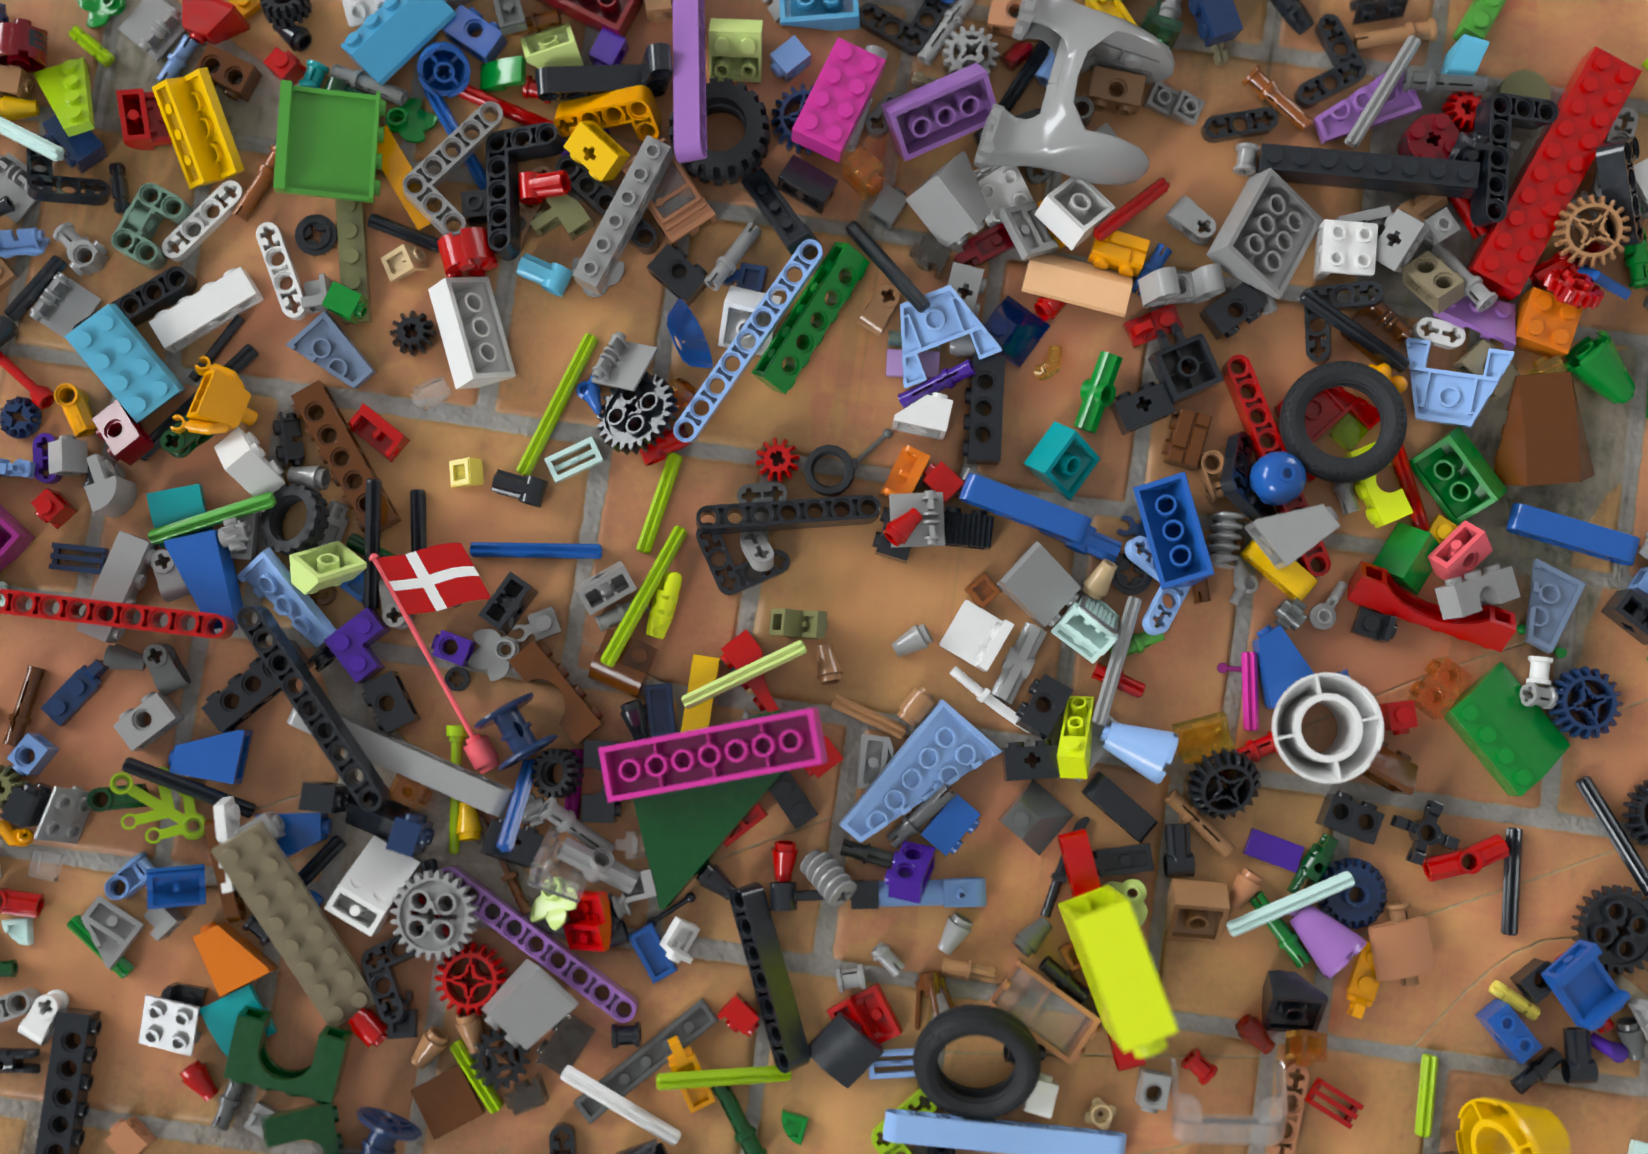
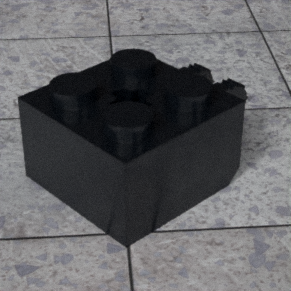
M1178 323L1171 324L1170 328L1176 341L1174 345H1170L1163 330L1155 331L1161 350L1153 353L1148 358L1158 383H1164L1173 405L1217 387L1224 381L1205 336L1200 333L1185 339ZM1182 365L1184 368L1188 367L1190 369L1188 374L1182 371Z

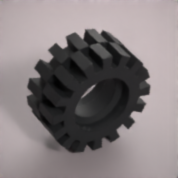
M260 0L267 21L270 24L273 23L276 27L281 24V27H286L287 24H290L292 27L295 26L294 22L301 24L303 22L302 18L308 19V13L312 12L310 0Z
M548 749V751L541 752L542 756H537L535 759L538 764H533L532 766L536 773H531L532 778L537 779V781L533 782L534 787H540L537 791L540 794H544L545 797L554 798L570 797L571 793H576L578 791L576 787H581L583 783L579 781V778H584V773H580V769L584 768L583 764L577 763L581 760L580 757L574 756L575 752L568 751V749ZM557 763H560L563 776L557 784L553 778V769Z

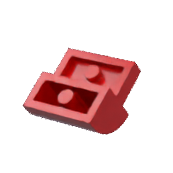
M143 88L116 90L123 141L126 146L138 150H155V146L173 145L154 92H144Z

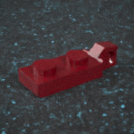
M1001 222L969 239L962 247L964 251L955 255L953 261L964 265L971 263L973 267H976L1009 251L1015 245L1004 224Z

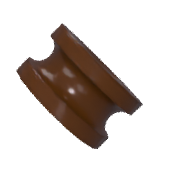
M331 586L328 587L329 593H326L328 594L326 599L318 598L317 594H320L319 592L309 594L315 604L326 606L334 602L337 593L335 587Z

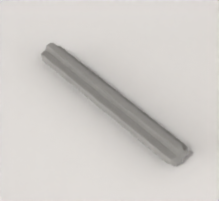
M1410 35L1406 39L1345 140L1347 146L1356 149L1360 145L1421 44L1419 38Z
M1129 596L1127 598L1117 633L1118 639L1113 646L1092 718V723L1099 726H1105L1108 720L1142 600L1137 597Z

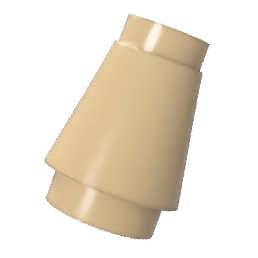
M1103 559L1083 582V592L1096 600H1101L1103 596H1107L1117 565L1108 559Z

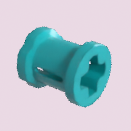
M308 59L306 62L308 67L304 78L299 80L298 85L320 88L325 74H328L330 69L320 62Z

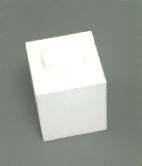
M1040 1072L1034 1091L1021 1105L1024 1111L1051 1119L1059 1089L1058 1083L1053 1080L1054 1076Z

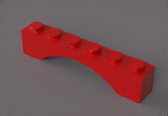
M1363 561L1360 562L1348 582L1347 600L1356 605L1365 606L1383 614L1396 616L1409 623H1416L1433 631L1454 636L1459 640L1472 642L1486 649L1502 652L1517 630L1514 612L1490 604L1482 605V611L1461 618L1443 620L1438 604L1427 602L1412 595L1392 578L1387 569Z
M747 629L721 648L724 654L720 657L729 669L735 667L738 670L763 658L762 649ZM764 674L741 684L745 691L750 688L756 695L752 700L761 712L765 710L768 712L780 710L769 692ZM823 736L828 762L803 767L810 777L814 774L817 778L821 777L844 759L828 737Z

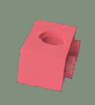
M1465 520L1427 558L1435 575L1439 578L1447 580L1461 576L1464 579V573L1471 572L1493 550L1486 532Z

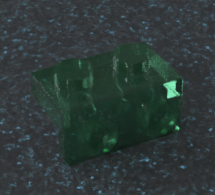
M1157 0L1154 7L1149 6L1141 28L1158 38L1172 50L1181 33L1184 22L1159 15L1163 0Z

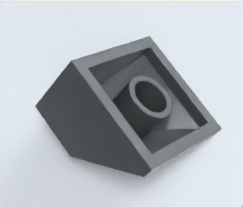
M1033 779L998 820L1037 855H1040L1074 814Z

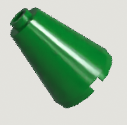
M1606 331L1596 332L1598 337L1593 339L1589 336L1585 337L1564 356L1567 361L1566 363L1561 361L1560 365L1565 371L1571 372L1573 377L1613 404H1624L1631 400L1636 386L1611 336Z

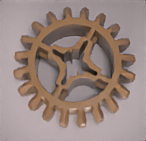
M1589 195L1587 204L1583 197L1577 199V206L1572 202L1567 204L1569 212L1562 210L1559 213V216L1564 221L1556 220L1554 222V226L1562 229L1552 233L1553 237H1561V240L1554 243V246L1560 247L1563 245L1565 248L1559 255L1562 257L1570 253L1571 256L1567 262L1572 263L1578 258L1577 266L1580 268L1584 266L1586 260H1588L1589 268L1595 267L1596 259L1600 266L1607 264L1606 257L1614 261L1617 258L1614 251L1622 253L1625 250L1620 243H1627L1630 240L1629 237L1622 235V233L1631 231L1630 226H1623L1622 224L1630 219L1629 216L1622 218L1619 216L1624 211V207L1621 206L1614 210L1613 207L1616 201L1613 199L1606 205V196L1603 195L1598 199L1597 203L1595 196ZM1583 211L1600 212L1593 221H1588L1584 218L1580 220L1576 217L1578 213ZM1607 218L1610 220L1613 227L1612 239L1610 238V234H1608L1604 229V224ZM1598 223L1594 231L1596 235L1586 240L1589 233L1588 229ZM1570 225H1573V229L1579 233V240L1576 246L1570 237ZM1590 242L1607 246L1604 251L1598 253L1583 251Z

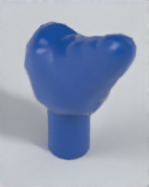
M591 374L589 381L579 383L577 395L588 403L596 415H600L602 408L601 389L599 384L591 382L593 378Z

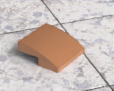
M1418 916L1398 923L1388 921L1368 927L1377 981L1404 979L1436 971L1426 917Z

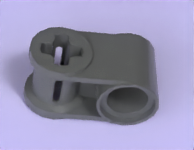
M151 644L145 648L143 652L144 662L153 677L157 689L163 696H167L191 683L187 670L182 665L175 649L171 645ZM159 651H162L163 655L160 656V660H157V656L160 654Z

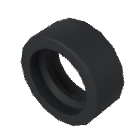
M824 445L816 448L809 454L805 461L804 474L806 481L814 491L821 495L832 497L842 494L851 486L854 480L855 467L852 458L846 450L835 445ZM833 455L840 458L844 463L846 469L845 476L837 485L824 486L815 478V464L823 456Z

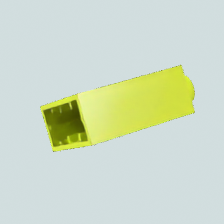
M1108 884L1058 903L1105 1030L1123 1052L1133 1050L1136 1058L1153 1056L1168 1047L1165 1037L1178 1032L1129 899Z

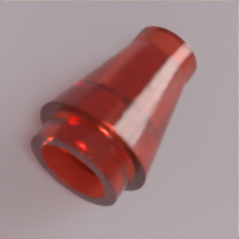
M1246 1014L1238 1020L1235 1026L1238 1037L1259 1049L1263 1054H1268L1274 1049L1275 1042L1271 1039L1258 1017Z

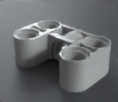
M1220 263L1205 265L1186 274H1177L1176 267L1160 268L1138 280L1143 307L1200 303L1226 291Z

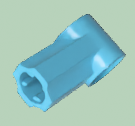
M528 253L521 257L516 271L517 275L541 285L544 290L559 297L563 296L573 276V272L558 263L552 262L550 264Z

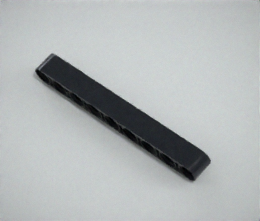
M245 606L241 608L237 615L239 626L358 805L367 812L386 807L391 800V793L272 613L264 606ZM254 611L258 616L256 624L251 620ZM268 634H270L273 639L272 645L270 647L266 643V638ZM283 656H285L288 661V665L285 669L281 665V659ZM298 678L302 681L303 684L302 690L300 692L296 688V681L298 680ZM313 701L318 706L316 714L311 711V703ZM327 724H330L333 728L331 737L326 733ZM342 746H344L348 751V756L346 759H344L340 753ZM357 769H360L363 773L361 782L355 776ZM372 791L378 796L377 804H374L370 799Z

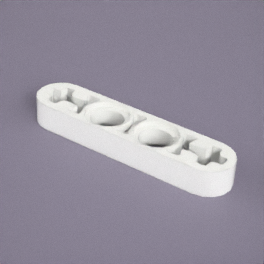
M232 180L222 183L165 238L162 243L163 253L176 262L185 260L233 214L232 210L235 209L245 193L244 188ZM231 189L237 194L234 199L228 193ZM220 198L228 205L226 208L218 201ZM211 206H219L220 213L216 218H209L207 216V211ZM200 224V234L191 237L188 233L190 226ZM183 235L186 239L190 241V243L187 244L180 237ZM173 244L178 245L180 249L178 253L173 251Z
M271 222L262 223L256 230V238L281 309L290 319L302 320L308 314L301 305L300 297H305L284 235L275 224ZM268 230L275 233L272 235V240L277 246L272 247L271 242L264 238L267 236ZM276 253H283L285 257L284 262L279 266H274L271 261L272 257ZM285 277L293 279V286L288 290H282L280 287V282ZM288 296H293L294 301L301 305L297 308V313L289 310L293 308V304Z

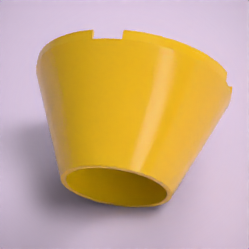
M1480 1097L1467 1102L1458 1114V1118L1461 1119L1460 1130L1456 1131L1459 1154H1571L1570 1140L1563 1124L1551 1111L1545 1108L1489 1097Z

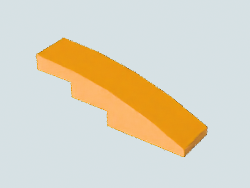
M385 125L383 126L384 143H379L378 153L383 154L382 170L417 229L421 230L431 223L406 199L402 185L403 179L413 168L388 126ZM412 183L409 185L408 190L412 193H418L423 187L418 183ZM433 202L427 206L429 211L438 212Z

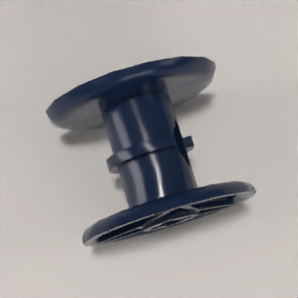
M532 692L503 705L473 726L475 729H483L496 724L502 734L501 741H506L513 755L499 765V771L508 769L525 760L559 737L556 734H551L538 741L530 729L532 726L531 722H526L519 710L533 699L534 694Z
M360 1107L357 1110L358 1119L371 1129L369 1136L362 1141L364 1148L361 1154H395L396 1149L394 1146L397 1140L417 1141L422 1136L421 1130L414 1123L397 1114L373 1107Z

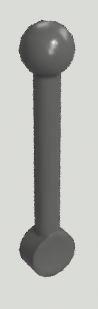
M884 429L883 435L858 458L852 459L855 469L859 468L860 462L886 438L888 439L893 436L891 429Z

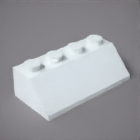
M448 277L428 289L455 388H479L514 378L516 373L489 277Z

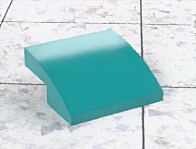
M193 484L146 494L154 529L208 512L202 484ZM210 527V528H207V529H203V530H200V531H197V532H194V533H191V534H188V535H192V534H197V533H201V532L210 531V530H213V527ZM164 542L160 543L161 548H165Z
M249 984L199 1009L209 1031L227 1057L237 1015L245 1006L269 1011L267 1007L263 1008L253 984ZM272 1017L267 1037L278 1032Z

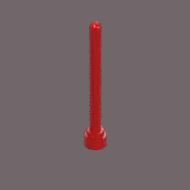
M0 351V366L30 392L31 401L41 410L51 406L55 401L54 392L46 386H38Z

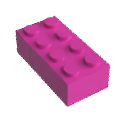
M838 37L792 128L791 141L839 163L884 73L886 60Z

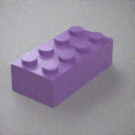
M976 62L881 104L896 152L904 161H908L983 128L993 103L996 104L987 71Z

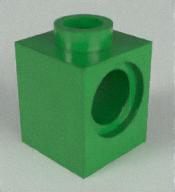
M335 281L332 282L321 304L328 311L355 324L358 323L359 319L364 318L368 310V300L362 294Z

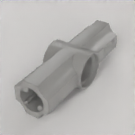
M1025 622L1014 647L1010 648L1001 666L1003 669L992 688L991 695L1012 704L1023 680H1026L1036 661L1035 655L1047 633L1045 630Z
M568 836L557 855L558 859L582 870L583 876L592 883L603 881L629 895L640 876L639 872L616 861L614 855L608 849L596 848L594 850Z

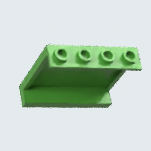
M281 80L273 183L275 192L374 203L375 196H380L381 180H376L377 169L382 170L383 154L378 153L379 143H384V127H380V116H386V101L382 100L381 92L376 91V95L311 88L295 86L292 81Z

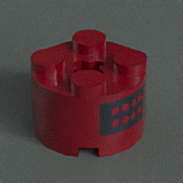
M17 18L14 22L0 21V65L19 67L27 73L44 70L45 66L47 67L48 32L32 26V22L27 19Z
M1433 113L1423 115L1415 120L1402 134L1397 148L1398 155L1448 159L1459 137L1458 129L1447 114Z

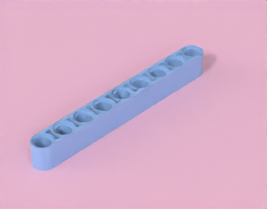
M807 239L794 252L675 423L674 434L678 440L685 443L694 442L710 422L823 258V251L817 241ZM808 247H814L818 250V255L813 260H808L803 256L804 250ZM792 269H798L803 273L800 281L791 282L788 279V273ZM777 291H783L787 294L786 301L781 305H777L772 301V296ZM762 313H767L771 316V323L766 327H761L757 324V318ZM747 335H752L756 339V344L751 349H745L741 345L742 339ZM729 358H739L740 367L738 370H727L726 362ZM716 379H721L725 383L724 390L719 394H715L711 390V384ZM701 401H706L709 404V412L704 416H699L695 411L696 405ZM685 423H691L694 428V433L689 438H684L680 433V428Z
M886 1109L883 1139L889 1142L1005 1154H1125L1127 1135L1124 1133L1110 1130L1001 1119L979 1120V1118H976L974 1120L951 1114L901 1109Z

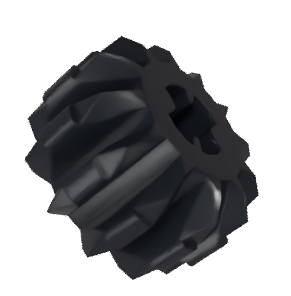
M411 310L409 318L404 313H400L402 321L394 320L392 324L397 329L390 331V335L395 337L392 342L393 345L400 347L399 351L403 354L409 351L411 356H416L418 349L423 354H426L427 351L424 346L427 344L433 347L434 343L429 338L437 336V333L431 330L434 323L431 320H427V316L424 313L417 316V313ZM412 330L418 332L415 337L409 335Z

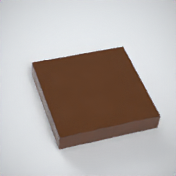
M459 1064L410 1090L434 1140L485 1113L472 1084Z

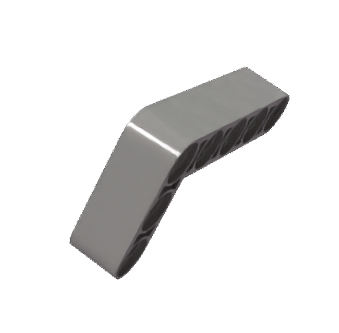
M490 101L482 104L403 179V192L406 199L443 236L452 232L453 236L461 234L460 230L455 232L448 230L446 225L449 222L456 221L460 223V229L466 228V222L463 215L436 188L486 142L487 137L492 132L500 129L503 121V111L496 102ZM491 112L496 114L498 118L490 122L483 116ZM468 130H475L479 136L476 139H469L465 136V133ZM454 147L461 153L457 157H450L446 153L447 149ZM432 165H436L442 171L438 175H431L427 172V169ZM412 183H418L423 188L418 193H412L408 190V187ZM431 202H437L442 208L438 212H431L427 206Z

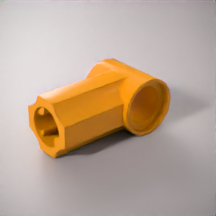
M70 383L60 384L55 389L54 399L57 404L61 405L74 436L81 438L96 433L95 430L98 428L92 420L94 415L88 404V394L83 389ZM72 392H74L75 397L73 401L69 403L68 397Z

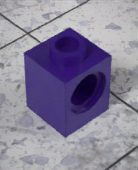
M603 27L588 54L591 64L620 65L629 50L627 40Z
M441 630V633L436 634L433 639L431 649H434L432 655L457 665L468 667V660L473 654L477 643L451 632ZM455 640L458 644V650L455 654L449 655L446 650L447 644Z

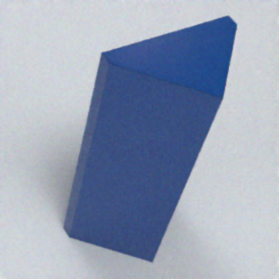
M1178 473L1133 487L1161 589L1193 586L1215 574L1186 473Z

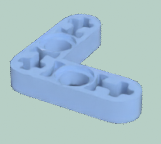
M1137 536L1128 540L1124 547L1127 558L1159 582L1152 554L1147 555L1151 553L1147 538ZM1137 544H1139V546H1140V547H1139V551L1141 552L1140 554L1137 553V549H1138V548L1135 546V545H1137ZM1161 586L1159 587L1142 619V626L1147 634L1156 636L1169 629L1191 586L1164 590L1161 589ZM1165 594L1172 599L1171 608H1167L1163 603V596ZM1159 617L1157 620L1159 627L1154 626L1155 621L1153 619Z

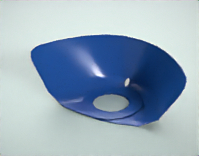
M678 299L667 316V327L674 345L682 360L688 365L712 368V357L702 328L687 304L682 299ZM674 335L678 339L681 349L678 347Z

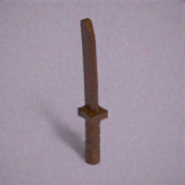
M480 815L479 820L486 834L489 826L484 816ZM498 859L505 873L501 879L503 882H507L522 916L530 913L532 909L516 879L519 876L518 871L511 872L507 862Z

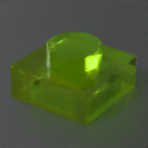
M1347 414L1331 431L1329 436L1350 452L1368 430L1351 415Z

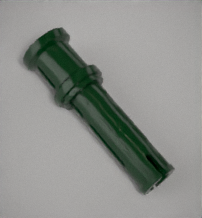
M731 1086L712 1087L735 1132L733 1135L734 1141L739 1143L743 1153L767 1154V1149L762 1147L756 1135V1127L749 1124Z

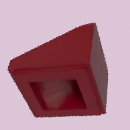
M1016 42L999 58L1010 71H1014L1029 58L1033 45L1031 42Z

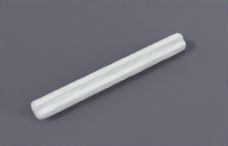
M567 1065L562 1071L560 1077L562 1081L668 1144L675 1146L680 1140V1130L574 1067Z

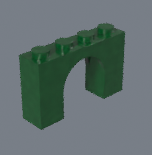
M245 1006L237 1015L223 1077L231 1079L237 1084L249 1083L257 1085L262 1090L269 1091L274 1089L282 1091L291 1097L303 1096L311 1098L317 1103H332L339 1092L353 1032L326 1025L318 1037L312 1064L303 1069L289 1070L277 1065L269 1056L266 1048V1038L272 1012Z
M313 1103L260 1117L264 1144L267 1148L298 1140H310L319 1144L324 1154H340L339 1150H343L341 1133L336 1134L335 1123L339 1122L338 1110L336 1105L332 1106V1103Z

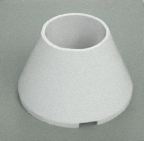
M1317 673L1296 681L1280 697L1273 714L1272 734L1279 755L1287 766L1298 775L1319 783H1340L1357 777L1370 766V763L1382 746L1384 722L1377 701L1365 687L1342 674ZM1317 702L1326 706L1332 712L1337 723L1336 738L1333 744L1322 753L1313 751L1304 741L1301 732V722L1305 712Z

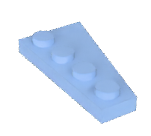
M270 547L263 550L237 575V578L242 583L247 581L254 587L253 592L259 598L265 597L275 605L273 608L275 612L280 616L284 615L290 618L292 626L317 648L324 644V640L337 630L308 594H303L291 583V573Z

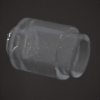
M435 376L413 387L414 393L410 396L418 409L422 407L424 411H427L447 401V397L453 395L444 376L439 378Z

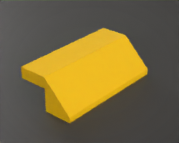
M207 67L198 68L184 77L165 79L152 87L189 190L231 178L245 171Z

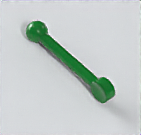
M1519 624L1516 628L1517 632L1525 634L1526 625ZM1555 646L1553 650L1555 656L1564 658L1567 655L1566 649Z

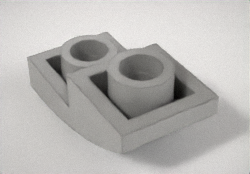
M1154 82L1143 106L1167 118L1194 126L1205 101L1185 90L1178 92L1161 82Z

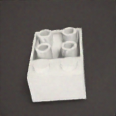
M376 835L372 837L341 880L324 908L369 936H374L381 931L391 914L390 909L396 906L392 899L401 897L397 889L407 887L405 881L412 879L421 864L420 861L413 857L385 849L387 842Z

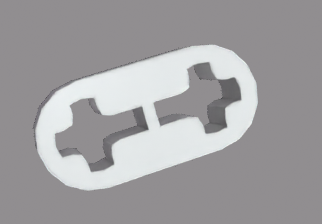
M1431 317L1419 320L1414 324V330L1412 331L1414 338L1431 340V346L1448 350L1457 348L1466 338L1464 329ZM1428 325V330L1436 333H1430L1425 336L1421 328ZM1453 331V336L1457 337V339L1451 343L1450 337L1442 334H1448Z

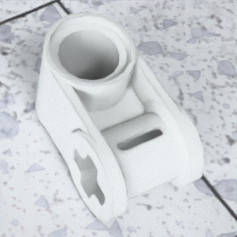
M54 989L47 994L39 996L20 1023L17 1031L41 1046L46 1044L54 1033L57 1011L65 1009L69 1005L67 993L60 989Z

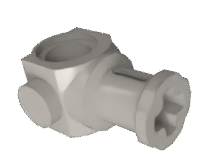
M71 222L63 223L54 230L52 237L67 248L66 253L71 261L69 266L79 276L85 273L90 276L92 273H97L105 267V263L109 259L105 254L109 251L98 240L92 243L87 237H81L75 231V226ZM92 254V259L85 263L86 257Z

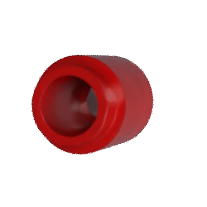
M365 1007L361 1008L348 1021V1024L352 1027L350 1030L368 1048L372 1045L377 1048L388 1038L386 1033L388 1026L371 1009L368 1011Z

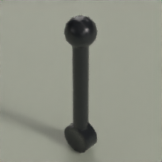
M688 892L684 899L658 916L649 917L646 924L653 922L656 927L661 919L686 903L694 902L696 899L695 894Z

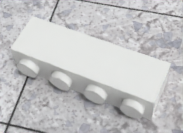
M241 267L230 269L216 282H209L203 285L200 289L201 291L196 294L181 298L178 304L171 309L158 312L155 318L149 321V324L164 349L175 354L232 320L236 314L240 315L263 301L264 298L249 273Z

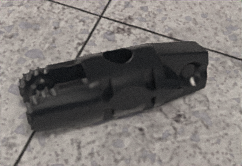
M1270 0L1286 23L1299 35L1305 33L1314 25L1312 17L1301 0Z
M0 1048V1073H40V1064L23 1063L25 1058L31 1059L39 1056L40 1049Z

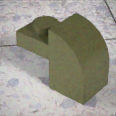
M566 195L547 198L546 201L550 209L538 212L533 217V220L529 222L539 238L561 224L572 241L594 227L591 218L582 205L574 198Z
M787 608L771 609L769 635L799 639H825L828 627L826 611H802Z

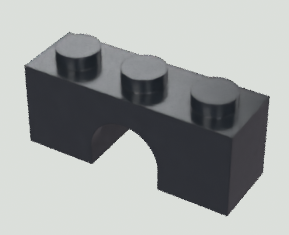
M584 740L583 767L596 768L602 773L598 748L620 744V741ZM605 784L597 794L582 795L581 822L615 823L617 822V817H621L622 801L608 803Z

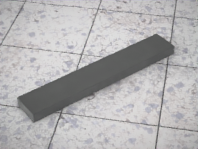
M701 998L598 1082L622 1097L626 1096L668 1062L667 1057L673 1054L668 1044V1039L677 1035L684 1049L718 1022L719 1018L706 1001ZM584 1093L573 1102L589 1124L609 1109Z

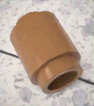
M920 687L919 690L913 688L899 706L900 711L897 716L914 728L917 723L920 724L935 705L932 701L934 696L923 687Z

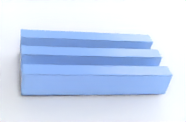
M914 1048L883 1049V1054L880 1057L913 1055ZM913 1059L876 1060L869 1067V1079L915 1077L914 1070L874 1072V1067L913 1065Z

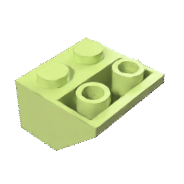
M711 18L709 26V78L717 77V81H724V78L733 79V82L761 83L763 20Z

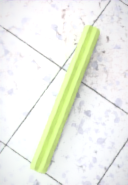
M798 640L681 697L686 709H691L806 654L807 649L803 641Z

